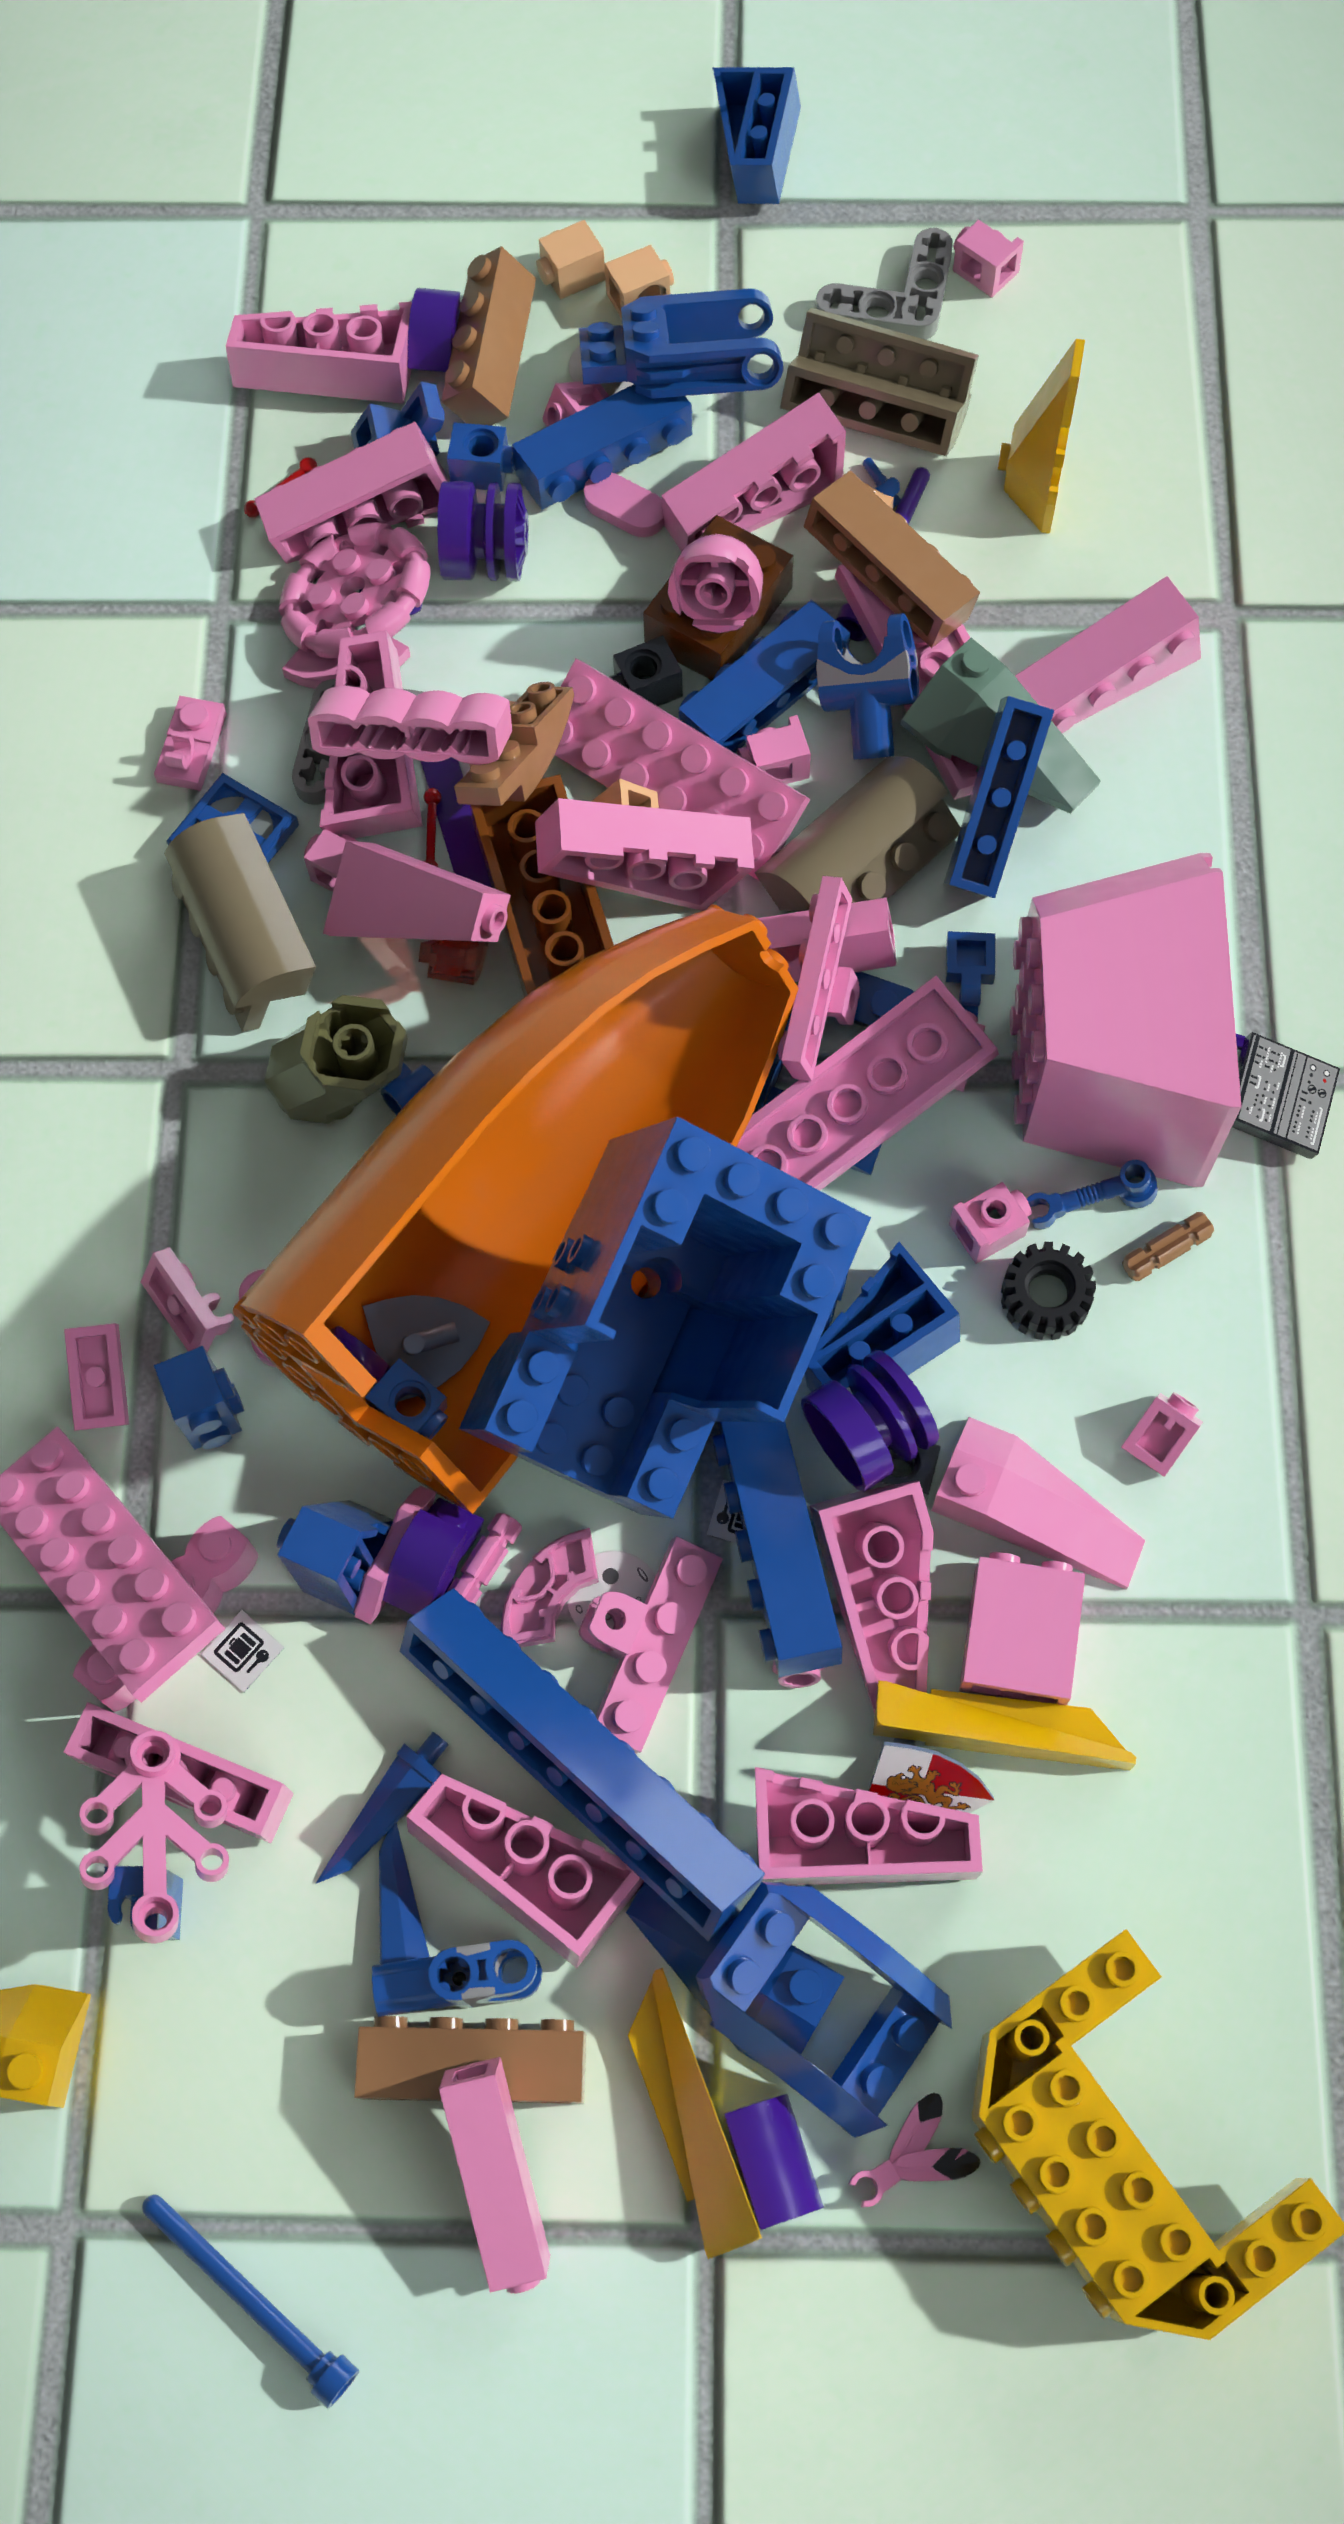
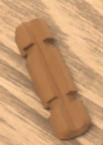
M1196 1212L1184 1219L1185 1223L1182 1226L1176 1224L1146 1242V1246L1143 1249L1138 1247L1125 1255L1122 1266L1128 1276L1133 1281H1140L1152 1274L1151 1270L1154 1267L1160 1269L1191 1250L1190 1247L1193 1244L1198 1246L1211 1238L1214 1226L1203 1212Z

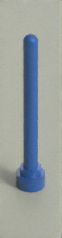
M148 2196L142 2204L144 2215L309 2373L306 2380L313 2386L310 2393L327 2409L331 2408L349 2388L360 2370L343 2354L338 2358L331 2351L324 2354L161 2196Z

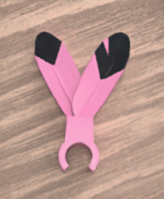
M938 2093L928 2094L912 2108L895 2140L889 2160L870 2171H861L851 2177L848 2183L849 2186H856L860 2178H868L875 2185L874 2197L869 2201H862L861 2207L866 2208L876 2205L881 2200L883 2193L901 2180L918 2182L950 2181L965 2178L980 2167V2158L975 2153L963 2148L925 2150L942 2118L943 2102Z

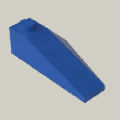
M644 1882L627 1909L626 1914L711 2016L707 2001L701 1997L696 1975L737 1917L708 1942ZM791 1944L745 2013L799 2054H802L845 1977ZM731 2041V2043L739 2052H741L742 2054L746 2055L753 2061L763 2066L761 2063H759L752 2056H750L748 2053H746L744 2050H742L739 2046H737L735 2043Z

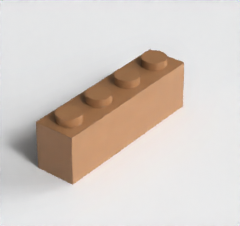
M502 246L485 255L477 256L467 269V282L464 296L460 303V315L456 333L452 340L453 348L450 362L445 373V385L441 402L468 424L492 426L509 418L536 283V277Z
M851 470L812 498L803 527L895 614L904 613L911 629L927 645L933 648L969 620L980 591L967 576L956 570L940 554L935 546L924 540L908 525L902 515L892 510L875 493L870 485L864 483Z
M375 2016L374 2027L359 2026L355 2098L362 2100L442 2101L439 2087L445 2070L501 2057L512 2103L584 2104L586 2033L584 2031H574V2020L543 2019L541 2020V2030H518V2019L486 2018L485 2029H464L463 2018L430 2017L429 2028L407 2027L408 2017Z

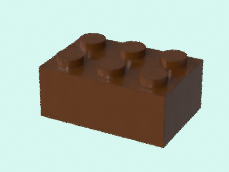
M717 515L700 538L715 534L731 536L745 543L755 554L763 573L762 595L755 615L753 616L752 614L751 617L745 620L744 626L734 631L716 633L701 630L692 625L694 619L687 616L683 611L679 615L673 609L668 596L669 579L643 612L644 643L663 635L678 663L711 681L722 666L727 663L733 664L744 655L792 589L794 555Z

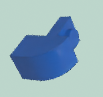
M420 381L402 410L369 403L350 432L354 449L363 447L388 435L397 428L416 422L437 457L440 452L435 433L441 430L445 421V413L440 403L437 386Z

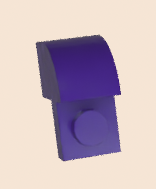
M417 287L412 299L409 317L408 369L447 371L453 348L452 340L456 333L460 315V291Z
M440 1497L427 1512L420 1509L407 1528L394 1554L387 1573L389 1575L382 1600L415 1615L447 1593L448 1588L453 1582L458 1562L481 1533L484 1518L471 1514L456 1504H452Z

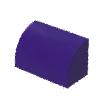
M788 2094L770 2098L724 2114L760 2230L824 2208Z

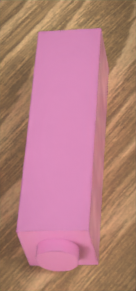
M887 897L852 903L838 967H849L854 972L896 966L895 933ZM809 910L757 918L768 930L766 936L771 942L769 949L775 950L785 958L789 965L787 970L794 982L799 981L802 969L799 964V950L803 939L809 938L812 925L809 918Z
M501 2057L445 2070L439 2091L490 2293L507 2289V2292L512 2294L531 2290L540 2283V2280L547 2279L551 2256Z

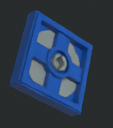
M222 773L166 842L169 845L178 834L201 821L245 813L267 863H269L297 829L299 822L297 816Z

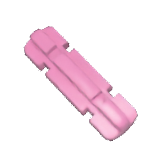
M498 1513L494 1516L487 1527V1530L490 1532L487 1537L482 1535L460 1570L463 1573L461 1579L455 1577L447 1592L454 1588L468 1602L476 1604L482 1594L479 1588L482 1584L484 1586L488 1585L509 1552L505 1547L508 1543L513 1545L522 1531V1525L505 1513Z

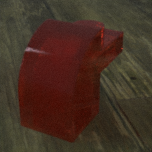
M424 941L420 943L418 962L429 963L427 978L475 985L483 969L489 942Z

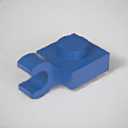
M948 931L946 938L945 983H960L959 1003L965 1010L973 1013L978 1018V1006L981 1004V984H994L996 933Z

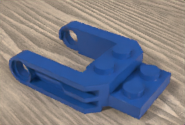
M749 288L643 296L621 307L622 325L596 322L588 327L579 328L583 385L630 382L635 384V393L648 398H665L765 390L773 387L783 374V361L777 344L768 338L758 337L764 334L773 323L770 300L765 293L758 289ZM747 305H757L763 310L760 320L753 324H746L738 317L741 309ZM765 354L773 360L772 366L768 371L754 373L748 368L750 359L755 355Z

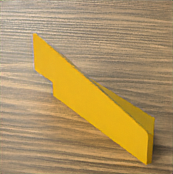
M878 1680L873 1727L874 1736L923 1741L925 1746L1129 1771L1136 1765V1756L1122 1746L1091 1708L931 1689L929 1693H925L891 1682Z
M662 1967L654 1971L650 1985L628 2033V2038L687 2202L695 2199L707 2258L711 2259L762 2239Z

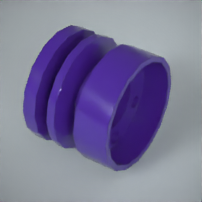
M443 481L441 483L438 501L437 539L439 567L443 580H473L478 560H485L486 571L490 581H497L499 579L501 560H505L507 580L518 582L521 580L529 541L528 511L524 504L521 483H508L505 504H501L498 482H491L489 484L485 503H478L477 492L473 482Z
M874 1350L865 1356L863 1361L864 1367L853 1364L847 1368L846 1377L851 1393L836 1380H829L801 1400L804 1417L825 1454L842 1476L853 1487L863 1492L892 1474L894 1465L889 1449L902 1460L911 1461L918 1453L917 1447L927 1450L935 1445L940 1437L937 1424L919 1389L905 1371L882 1350Z

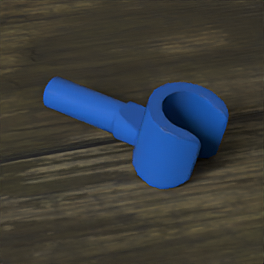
M866 458L863 461V467L877 486L875 489L885 495L894 497L893 508L896 507L901 500L897 495L900 491L898 479L895 477L887 479L872 458Z

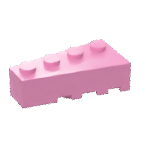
M412 301L399 302L398 310L378 311L377 304L359 305L360 313L333 314V308H320L307 317L296 318L292 311L234 315L225 346L233 387L404 404L412 369H408V327Z
M818 392L662 494V514L664 516L665 528L682 552L687 545L700 538L716 515L748 532H752L811 504L814 496L843 476L846 430Z
M1166 576L1015 675V677L1038 705L1054 709L1051 721L1061 733H1064L1074 724L1200 660L1199 616L1169 577Z
M558 798L535 821L538 873L700 911L706 910L709 905L713 904L755 869L749 817Z
M444 1774L439 1776L406 1816L407 1829L412 1836L576 1969L644 1883L618 1856L605 1851L604 1847L587 1839H578L553 1827L554 1824L536 1816L532 1818L506 1806L505 1802Z

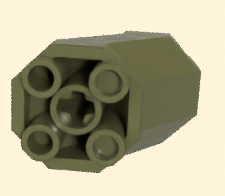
M342 995L331 1002L332 1007L322 1014H320V1011H317L309 1016L305 1025L272 1046L264 1082L279 1107L290 1119L329 1124L335 1119H344L351 1114L353 1107L362 1102L363 1099L401 1075L408 1037L406 1030L399 1021L393 1018L389 1008L382 1000Z

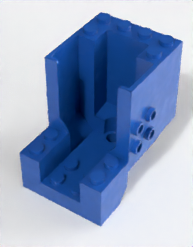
M678 1116L610 1139L589 1187L562 1242L555 1252L551 1267L532 1303L529 1316L522 1331L510 1333L489 1361L459 1429L640 1515L673 1519L715 1421L784 1423L871 1217ZM636 1271L642 1272L648 1281L647 1292L642 1298L634 1293L631 1286V1279Z

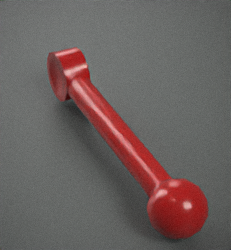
M311 457L303 458L299 464L300 468L276 486L283 485L310 472L317 467L316 460ZM255 500L245 503L244 512L248 517L255 518L260 515Z
M429 788L423 795V799L428 805L426 860L423 862L439 867L435 861L437 805L440 803L442 796L436 788Z

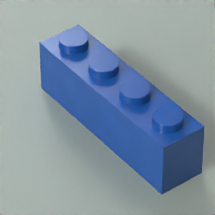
M635 384L513 443L512 451L515 474L541 510L557 502H563L571 495L583 490L588 479L593 483H599L607 479L612 473H617L633 464H639L647 457L669 446L677 445L685 438L691 436L692 404L686 396L648 398L635 393Z
M812 599L799 610L794 609L782 619L780 625L766 637L760 636L754 640L742 657L733 664L727 663L722 666L709 684L700 691L695 690L689 693L678 708L679 720L730 751L737 752V749L742 748L746 744V736L753 735L759 730L766 728L818 685L816 666L820 627L824 621L835 619ZM841 625L843 639L847 641L849 648L850 632Z
M1006 696L1000 700L943 884L986 897H996L1054 709L1011 696Z

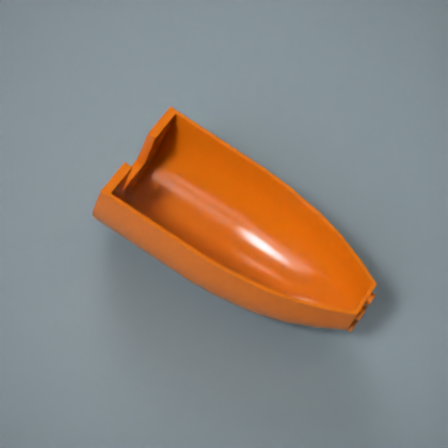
M711 904L706 910L646 930L593 954L527 994L454 1055L408 1101L233 1307L234 1315L244 1322L241 1325L243 1331L293 1384L312 1401L317 1400L328 1411L339 1417L338 1423L367 1446L372 1444L381 1453L394 1461L393 1464L398 1469L430 1490L437 1492L438 1495L473 1514L518 1457L460 1430L459 1427L489 1361L510 1333L522 1331L529 1316L532 1303L551 1267L555 1252L562 1242L589 1187L609 1140L678 1116L737 1147L752 1117L776 1057L779 1043L799 989L787 970L789 965L785 958L775 950L769 949L771 942L766 936L768 930L765 925L753 915L735 914L725 911L715 904ZM636 1271L632 1276L631 1286L634 1293L641 1298L647 1292L648 1281L642 1272ZM409 1295L439 1297L466 1306L490 1321L478 1349L460 1371L442 1385L436 1387L447 1397V1409L444 1413L448 1416V1419L431 1440L366 1403L365 1397L376 1383V1380L330 1331L336 1326H341L376 1353L362 1306L385 1299ZM416 1396L399 1401L396 1409L404 1416L413 1417L423 1411L425 1402Z

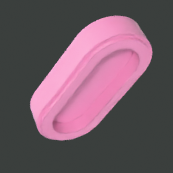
M612 473L607 479L599 483H593L590 479L587 480L584 486V501L586 508L591 514L636 537L653 536L664 527L662 499L655 493L615 473Z

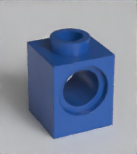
M453 422L447 455L450 481L473 482L475 489L488 490L491 482H498L500 491L503 492L506 473L513 474L515 468L512 446H508L506 427Z
M400 1358L365 1397L366 1403L370 1407L430 1440L438 1433L448 1419V1416L444 1413L447 1409V1397ZM407 1395H416L425 1402L423 1411L413 1417L400 1414L396 1409V1405L402 1397Z

